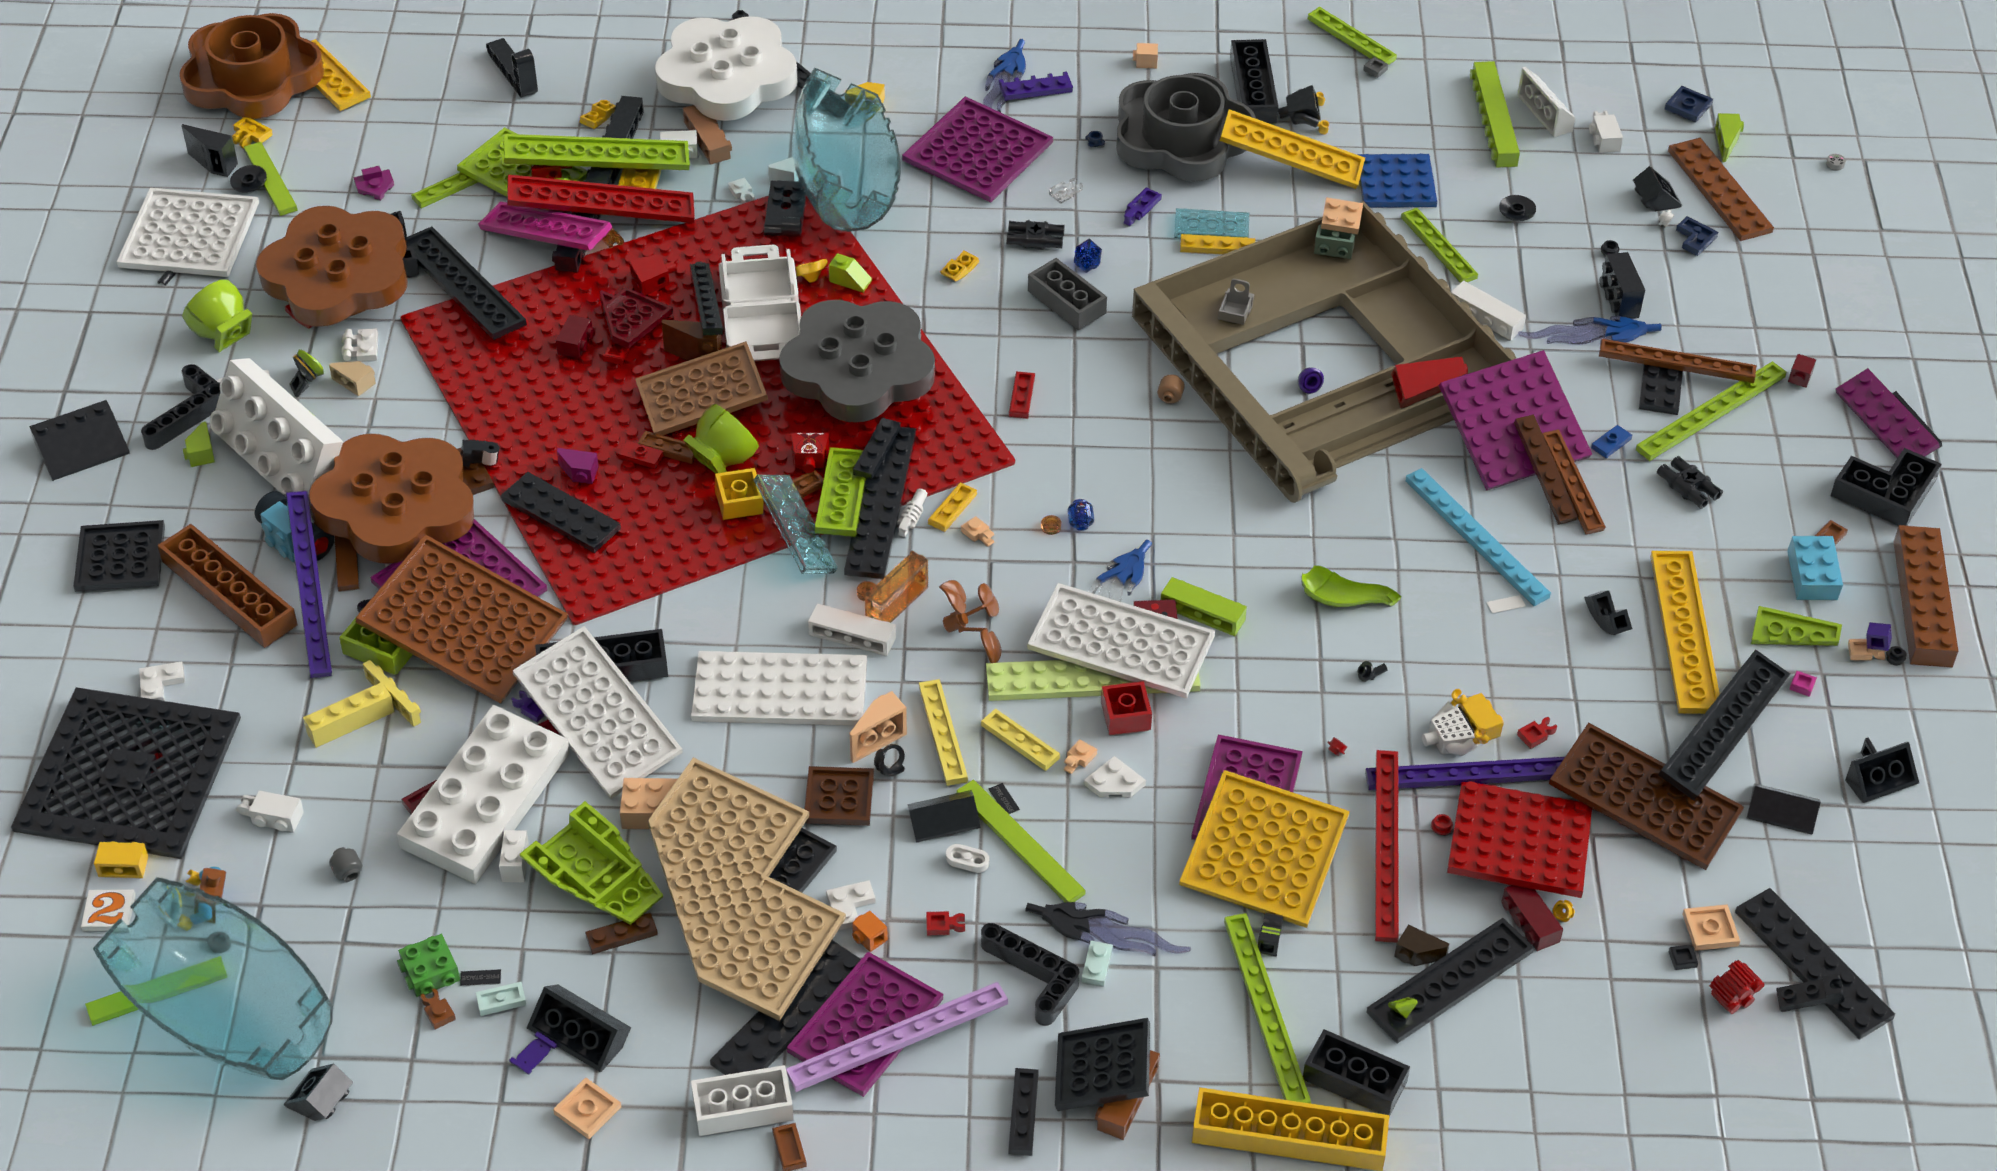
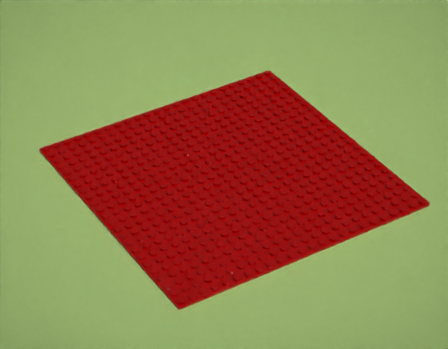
M814 181L807 183L808 189L801 236L764 235L768 195L695 219L694 223H682L584 255V258H581L578 272L555 270L554 265L493 285L527 322L526 326L495 340L453 299L409 312L400 317L402 324L467 439L494 442L499 445L498 462L494 465H483L500 497L525 473L529 472L620 523L621 529L600 549L593 553L504 502L563 609L568 613V618L573 625L587 622L824 535L815 533V523L822 488L777 512L764 498V495L806 474L803 469L795 467L791 433H829V446L831 448L864 450L881 418L901 422V427L916 428V437L901 506L906 505L907 502L912 500L917 489L925 490L928 497L955 487L960 482L966 483L1015 464L1014 456L922 329L921 341L931 348L935 358V380L933 386L926 394L919 398L891 403L881 415L864 422L839 420L827 413L818 400L802 398L788 391L781 381L780 359L754 361L768 400L731 412L730 414L752 434L759 447L753 456L745 462L726 466L725 469L727 472L755 468L764 498L763 514L723 520L715 492V473L696 458L690 464L663 456L656 469L619 459L618 454L626 441L638 443L645 431L654 433L635 379L687 361L664 351L662 323L630 347L622 365L603 361V355L612 338L600 301V291L602 290L615 296L627 287L641 293L630 274V259L659 255L664 264L672 261L675 262L677 272L669 274V285L645 296L673 307V314L665 320L700 322L690 273V264H695L696 262L709 263L723 327V335H721L722 349L727 348L719 264L722 262L721 254H725V261H732L731 250L736 247L776 245L779 249V257H787L786 249H790V255L794 259L795 267L827 259L828 263L821 270L816 281L810 283L803 276H796L801 316L812 305L827 300H843L859 306L883 301L903 304ZM837 253L854 258L872 278L871 283L864 292L829 281V264ZM768 254L743 256L744 260L768 258ZM569 315L591 319L592 327L594 328V336L588 341L587 349L582 353L580 359L557 354L556 339ZM697 424L663 436L684 441L688 435L695 438ZM557 449L597 453L598 470L593 484L573 482L559 466ZM828 456L824 468L815 469V471L823 479L825 476Z

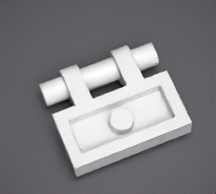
M377 328L358 329V335H353L351 329H346L342 336V342L344 343L342 347L343 359L349 361L351 357L357 356V361L360 362L377 361Z

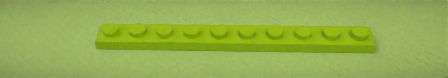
M1773 361L1756 371L1754 383L1739 381L1638 443L1636 451L1647 460H1653L1786 377L1787 371Z
M1247 913L1227 916L1224 918V924L1284 1100L1311 1104L1307 1087Z

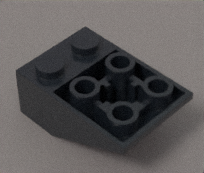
M182 124L181 127L188 154L210 173L228 177L238 165L232 136Z

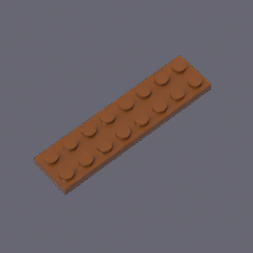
M1701 137L1669 145L1668 152L1740 241L1773 233L1774 226Z

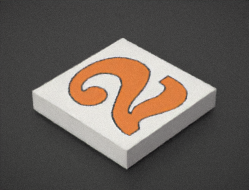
M134 889L89 890L81 924L82 931H128L136 895Z

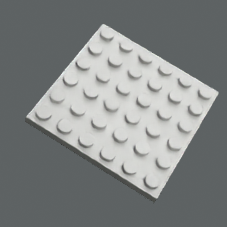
M150 188L119 255L117 265L119 268L229 277L258 207V197Z

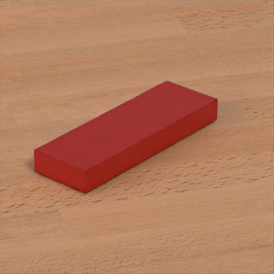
M1016 371L1009 417L1028 419L1035 373Z

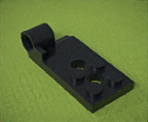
M771 181L764 235L801 236L808 189L807 182Z

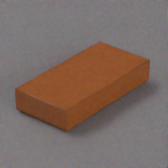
M796 1123L772 1128L783 1171L807 1167Z

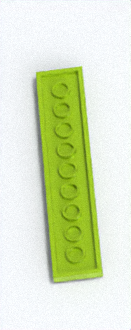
M504 134V164L689 170L690 168L688 141Z

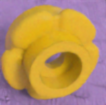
M1559 900L1553 907V915L1562 922H1568L1575 914V910L1572 908L1573 904L1568 900Z

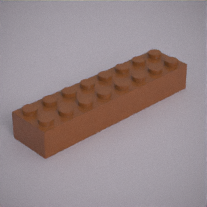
M189 524L158 545L161 560L166 566L264 648L298 626L293 607L192 524Z
M1899 525L1894 539V549L1910 664L1953 668L1959 650L1940 528Z

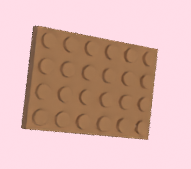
M747 341L635 379L654 435L663 436L696 425L704 411L712 404H717L731 413L768 400Z

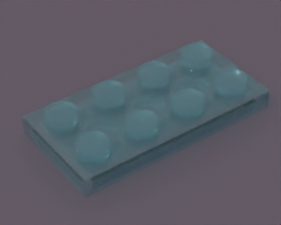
M1176 208L1174 238L1181 239V234L1249 238L1250 213Z

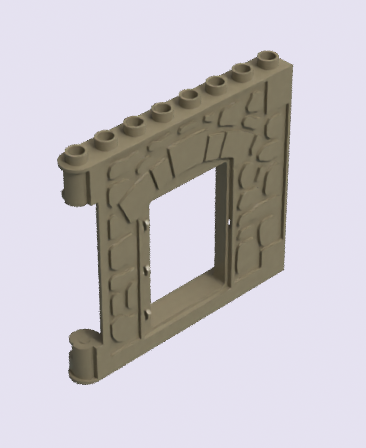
M1364 201L1360 202L1363 203L1359 232L1355 234L1351 259L1314 254L1318 225L1322 224L1323 218L1320 217L1134 288L1132 317L1284 496L1293 503L1300 501L1302 495L1335 482L1338 476L1336 474L1337 468L1453 421V416L1443 394L1440 392L1410 406L1400 408L1391 376L1394 366L1269 415L1217 355L1218 353L1310 318L1331 308L1342 306L1396 365L1462 357L1464 364H1467L1469 374L1517 359L1511 349H1504L1495 339L1493 331L1488 325H1481L1472 315V311L1466 302H1459L1450 292L1447 282L1444 279H1437L1429 270L1425 259L1421 256L1416 257L1407 247L1404 237L1400 234L1395 235L1386 225L1382 214L1379 212L1374 213ZM1232 279L1249 282V293L1255 294L1251 312L1248 314L1244 325L1218 319L1225 291L1228 288L1230 289ZM1242 284L1235 285L1238 291L1245 290Z

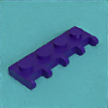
M1067 71L1062 73L1063 76L1053 77L1052 73H1049L1046 78L1036 79L1035 75H1032L1030 80L1019 81V78L1016 77L1013 82L1004 83L1003 79L998 81L1004 100L1073 92V85Z

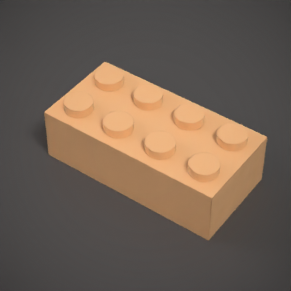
M624 778L620 806L622 829H649V818L677 779Z

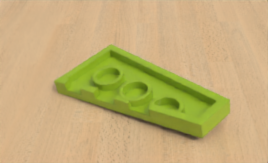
M1758 606L1751 644L1838 646L1842 624Z

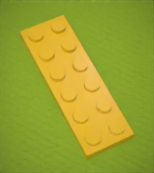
M316 39L312 40L321 51L324 66L323 78L315 87L339 111L371 98L370 91Z

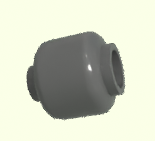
M341 847L336 849L329 860V865L335 877L345 882L356 879L360 875L363 866L356 851L351 848L345 849Z

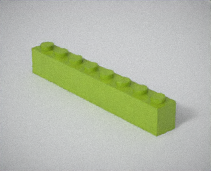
M1495 61L1474 62L1473 69H1470V80H1473V91H1476V102H1479V114H1482V125H1485V137H1488L1491 159L1494 160L1496 168L1518 167L1520 151Z

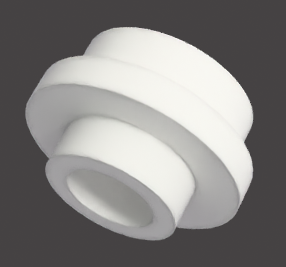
M1670 209L1667 212L1663 211L1658 218L1660 221L1658 225L1667 227L1674 217Z

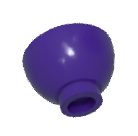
M1314 367L1303 369L1298 376V386L1307 394L1317 392L1324 383L1323 373Z

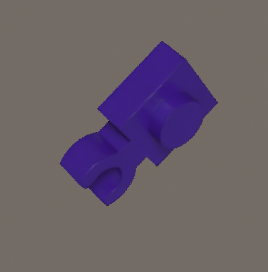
M520 690L519 697L521 699L511 698L512 705L520 708L521 714L538 723L545 714L534 700L527 696L525 691Z

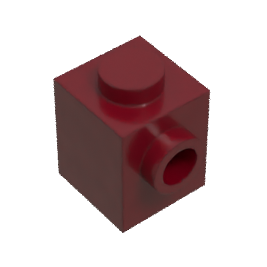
M1797 354L1788 382L1807 388L1817 359Z

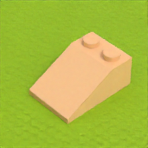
M893 691L875 699L851 730L850 758L852 763L907 735L906 706Z

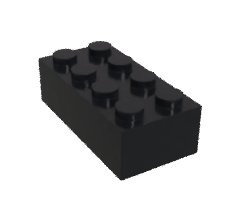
M1323 1029L1304 1064L1303 1079L1379 1114L1390 1116L1407 1084L1410 1066Z

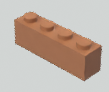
M695 105L683 108L684 123L689 130H696L697 144L710 165L731 159V142L726 140L724 131L719 129L717 120L703 115Z

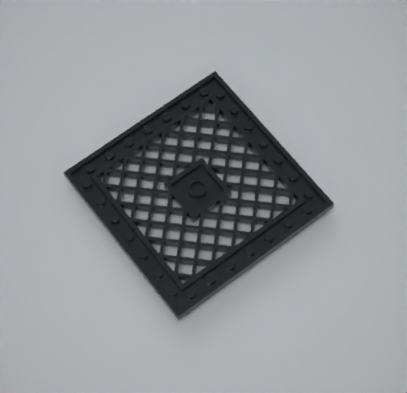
M76 687L12 823V831L98 846L99 842H138L145 844L147 854L182 859L241 719L240 713ZM98 716L101 717V720L93 724L90 723V720ZM121 719L122 723L111 727V723ZM140 722L143 726L132 731V726ZM105 726L108 728V730L100 734L96 732ZM159 726L163 727L162 730L154 734L151 731ZM127 729L129 733L118 738L116 734ZM180 729L184 731L175 737L172 735V733ZM203 732L204 736L196 740L193 739V736ZM92 733L94 737L86 741L82 740V737ZM145 733H148V737L140 741L138 740L137 737ZM113 736L115 740L105 745L103 744V740ZM166 736L170 738L161 744L158 742V740ZM189 739L190 743L182 747L179 746V743ZM134 740V744L126 748L123 746L124 743ZM99 743V748L91 752L89 751V747ZM152 743L155 744V747L147 751L144 750V747ZM175 746L176 750L166 755L164 751ZM195 749L197 753L187 758L185 754ZM83 750L86 752L85 755L75 759V754ZM105 753L106 758L98 762L95 761L94 758ZM161 753L162 757L156 760L154 754ZM181 756L182 761L174 765L171 763L172 760ZM88 761L92 762V765L84 769L80 767V765ZM167 763L169 767L158 772L156 768ZM185 767L189 768V771L181 775L177 772ZM77 768L78 772L70 776L66 775V772ZM95 771L98 772L99 775L89 780L86 777ZM174 774L175 778L165 783L163 778ZM83 778L85 782L75 787L73 786V782ZM160 781V786L152 790L150 789L149 785ZM99 784L100 788L94 790L93 786ZM180 784L181 789L173 793L170 791L171 788ZM67 785L70 787L69 790L61 794L57 791ZM90 789L91 793L80 798L79 793ZM166 791L167 796L159 800L156 799L155 796ZM108 792L111 793L112 796L102 801L99 798ZM131 795L132 800L124 804L121 803L120 800ZM73 796L76 797L77 800L67 805L65 804V800ZM96 799V804L86 808V803ZM149 799L153 800V803L144 808L141 803ZM173 802L175 806L165 811L163 810V806ZM59 803L62 805L61 808L53 812L49 809ZM114 803L118 804V807L107 811L106 807ZM80 806L82 807V811L74 815L71 814L70 811ZM138 806V811L130 815L127 813V810ZM157 809L160 811L159 814L149 818V813ZM100 810L104 812V814L94 819L91 816ZM121 813L124 814V818L116 822L113 821V817ZM144 816L146 821L135 826L133 821ZM163 820L166 821L167 824L158 829L154 826Z

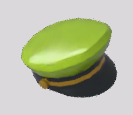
M299 349L297 354L293 356L298 370L309 382H312L316 376L324 374L322 365L304 350Z

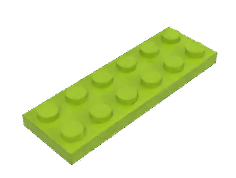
M830 447L815 523V533L856 537L866 478L853 475V468L863 450Z

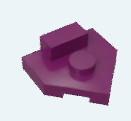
M380 166L362 169L361 176L353 177L358 194L365 196L368 194L380 201L387 190H391L394 186L390 170L381 171Z

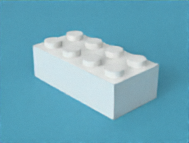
M785 1065L691 1081L699 1136L794 1120Z

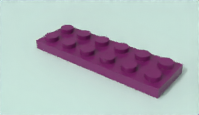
M1869 368L1835 388L1838 396L1896 458L1899 457L1904 448L1927 456L1940 447L1939 442Z

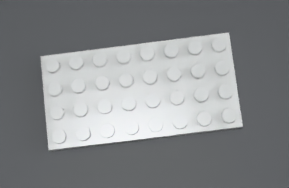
M1058 583L1027 644V649L1128 681H1144L1145 686L1187 698L1215 637V630Z
M585 626L513 670V675L559 734L568 739L570 748L610 799L622 792L624 778H644L683 753L681 746Z
M699 651L691 719L694 722L855 726L864 714L867 655Z

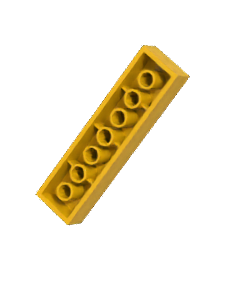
M1199 1087L1192 1143L1383 1171L1389 1115Z

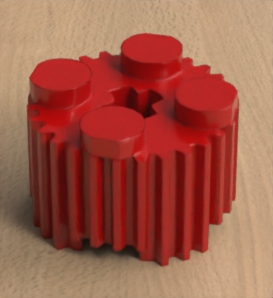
M1740 960L1732 962L1728 966L1730 970L1726 971L1721 977L1717 975L1709 985L1712 989V996L1730 1014H1734L1740 1006L1744 1008L1749 1007L1755 1000L1753 995L1765 986L1763 981L1748 965Z

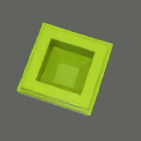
M1407 997L1389 1002L1388 1007L1407 1018L1418 1002L1414 998Z

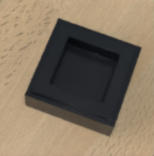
M1692 944L1669 948L1668 952L1675 970L1697 968L1698 960Z

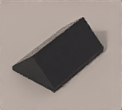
M1904 742L1851 761L1845 781L1862 803L1919 784L1909 742Z
M1754 783L1747 819L1812 835L1821 801L1820 799Z
M972 790L907 804L916 843L981 828Z

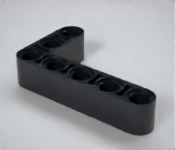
M504 38L486 43L490 58L520 97L538 92L535 62L530 49L515 53Z
M195 364L184 366L181 371L185 387L194 395L142 427L141 433L145 447L149 450H156L211 416L212 412L216 410L220 396V383Z
M987 923L982 927L981 947L985 952L1047 983V986L1035 1002V1020L1043 1026L1052 1024L1079 987L1080 970L1078 966L995 923Z

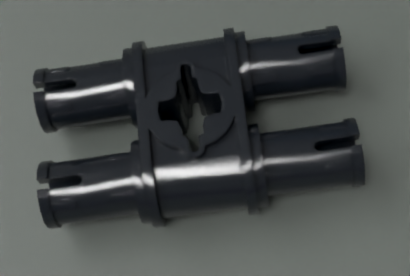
M1009 220L1006 244L1023 245L1025 248L1034 247L1041 248L1042 250L1046 247L1062 249L1065 225L1048 224L1046 221L1035 222L1026 220V222Z
M1680 456L1675 457L1671 461V466L1680 473L1674 472L1666 464L1661 465L1657 470V474L1668 482L1671 489H1675L1682 495L1683 499H1689L1700 509H1703L1708 504L1709 498L1699 491L1705 492L1714 501L1723 494V490L1713 484L1708 475H1704L1697 469L1696 465H1690Z

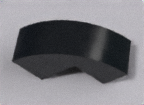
M1609 590L1584 597L1592 617L1606 633L1616 635L1633 629L1627 609L1615 610Z

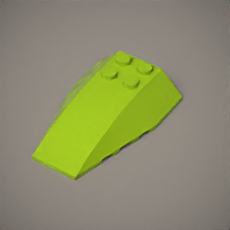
M586 801L569 813V824L546 843L541 845L538 841H535L520 853V857L551 884L630 925L663 898L662 892L650 875L642 868L639 859L635 858L630 846L620 836L618 829Z

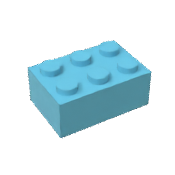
M1792 536L1787 553L1796 599L1838 600L1843 582L1833 536Z

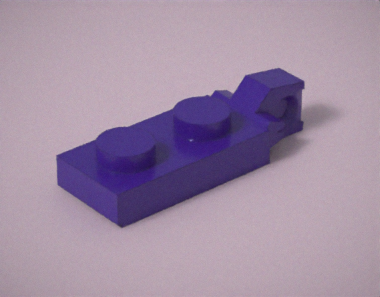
M1146 187L1127 205L1123 224L1131 226L1136 219L1140 220L1162 199V194Z

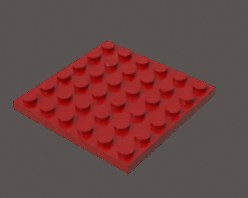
M1472 781L1462 782L1447 873L1582 898L1592 808L1579 801Z

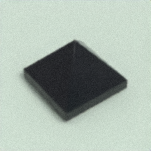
M298 370L289 384L295 397H299L309 387L305 377Z

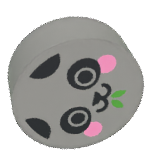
M1831 154L1827 158L1826 165L1832 170H1841L1845 166L1846 159L1840 154Z

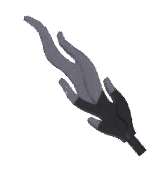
M1066 902L1055 905L1046 904L1045 907L1031 903L1026 905V912L1041 915L1043 920L1047 921L1062 935L1084 941L1090 944V941H1094L1093 937H1095L1102 943L1112 944L1113 948L1117 950L1146 952L1156 956V950L1150 945L1126 940L1136 939L1151 943L1170 953L1178 954L1191 951V947L1170 944L1150 929L1120 925H1128L1129 918L1106 909L1086 910L1087 905L1085 903Z

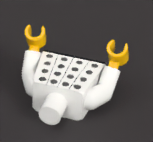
M1455 689L1452 692L1453 700L1448 701L1432 718L1429 733L1422 734L1423 744L1425 746L1435 744L1443 755L1454 754L1464 756L1470 751L1475 750L1479 742L1486 744L1489 741V737L1486 734L1487 731L1483 727H1479L1474 731L1461 707H1456L1457 704L1462 705L1467 700L1464 694L1461 695L1462 691L1460 689Z

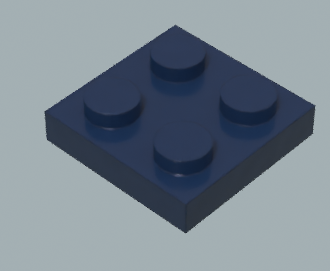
M1681 86L1667 101L1664 109L1690 121L1697 122L1712 105L1713 98Z

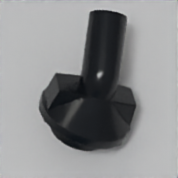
M1364 661L1358 667L1357 673L1359 679L1366 682L1374 680L1376 676L1388 671L1385 663L1373 668L1371 662Z

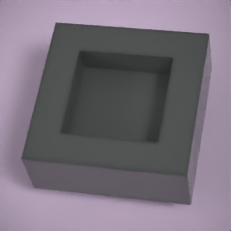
M1373 57L1364 65L1363 71L1378 78L1388 70V64Z

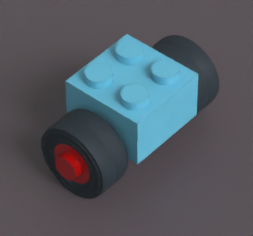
M278 491L269 492L257 503L254 512L255 518L261 523L268 546L277 549L282 557H287L292 562H295L286 496ZM312 523L316 558L319 561L332 549L334 535L324 532L315 523Z

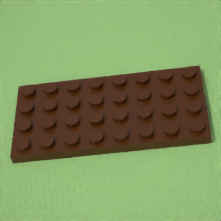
M1589 722L1549 781V785L1704 870H1707L1744 809V806L1707 786L1704 787L1695 800H1692L1658 775L1665 763Z

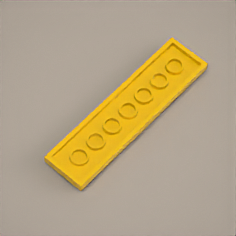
M1230 109L1227 112L1219 139L1221 142L1354 189L1359 184L1365 157Z

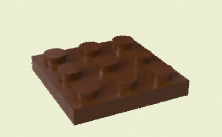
M809 766L805 810L809 811V818L805 823L870 826L874 768Z

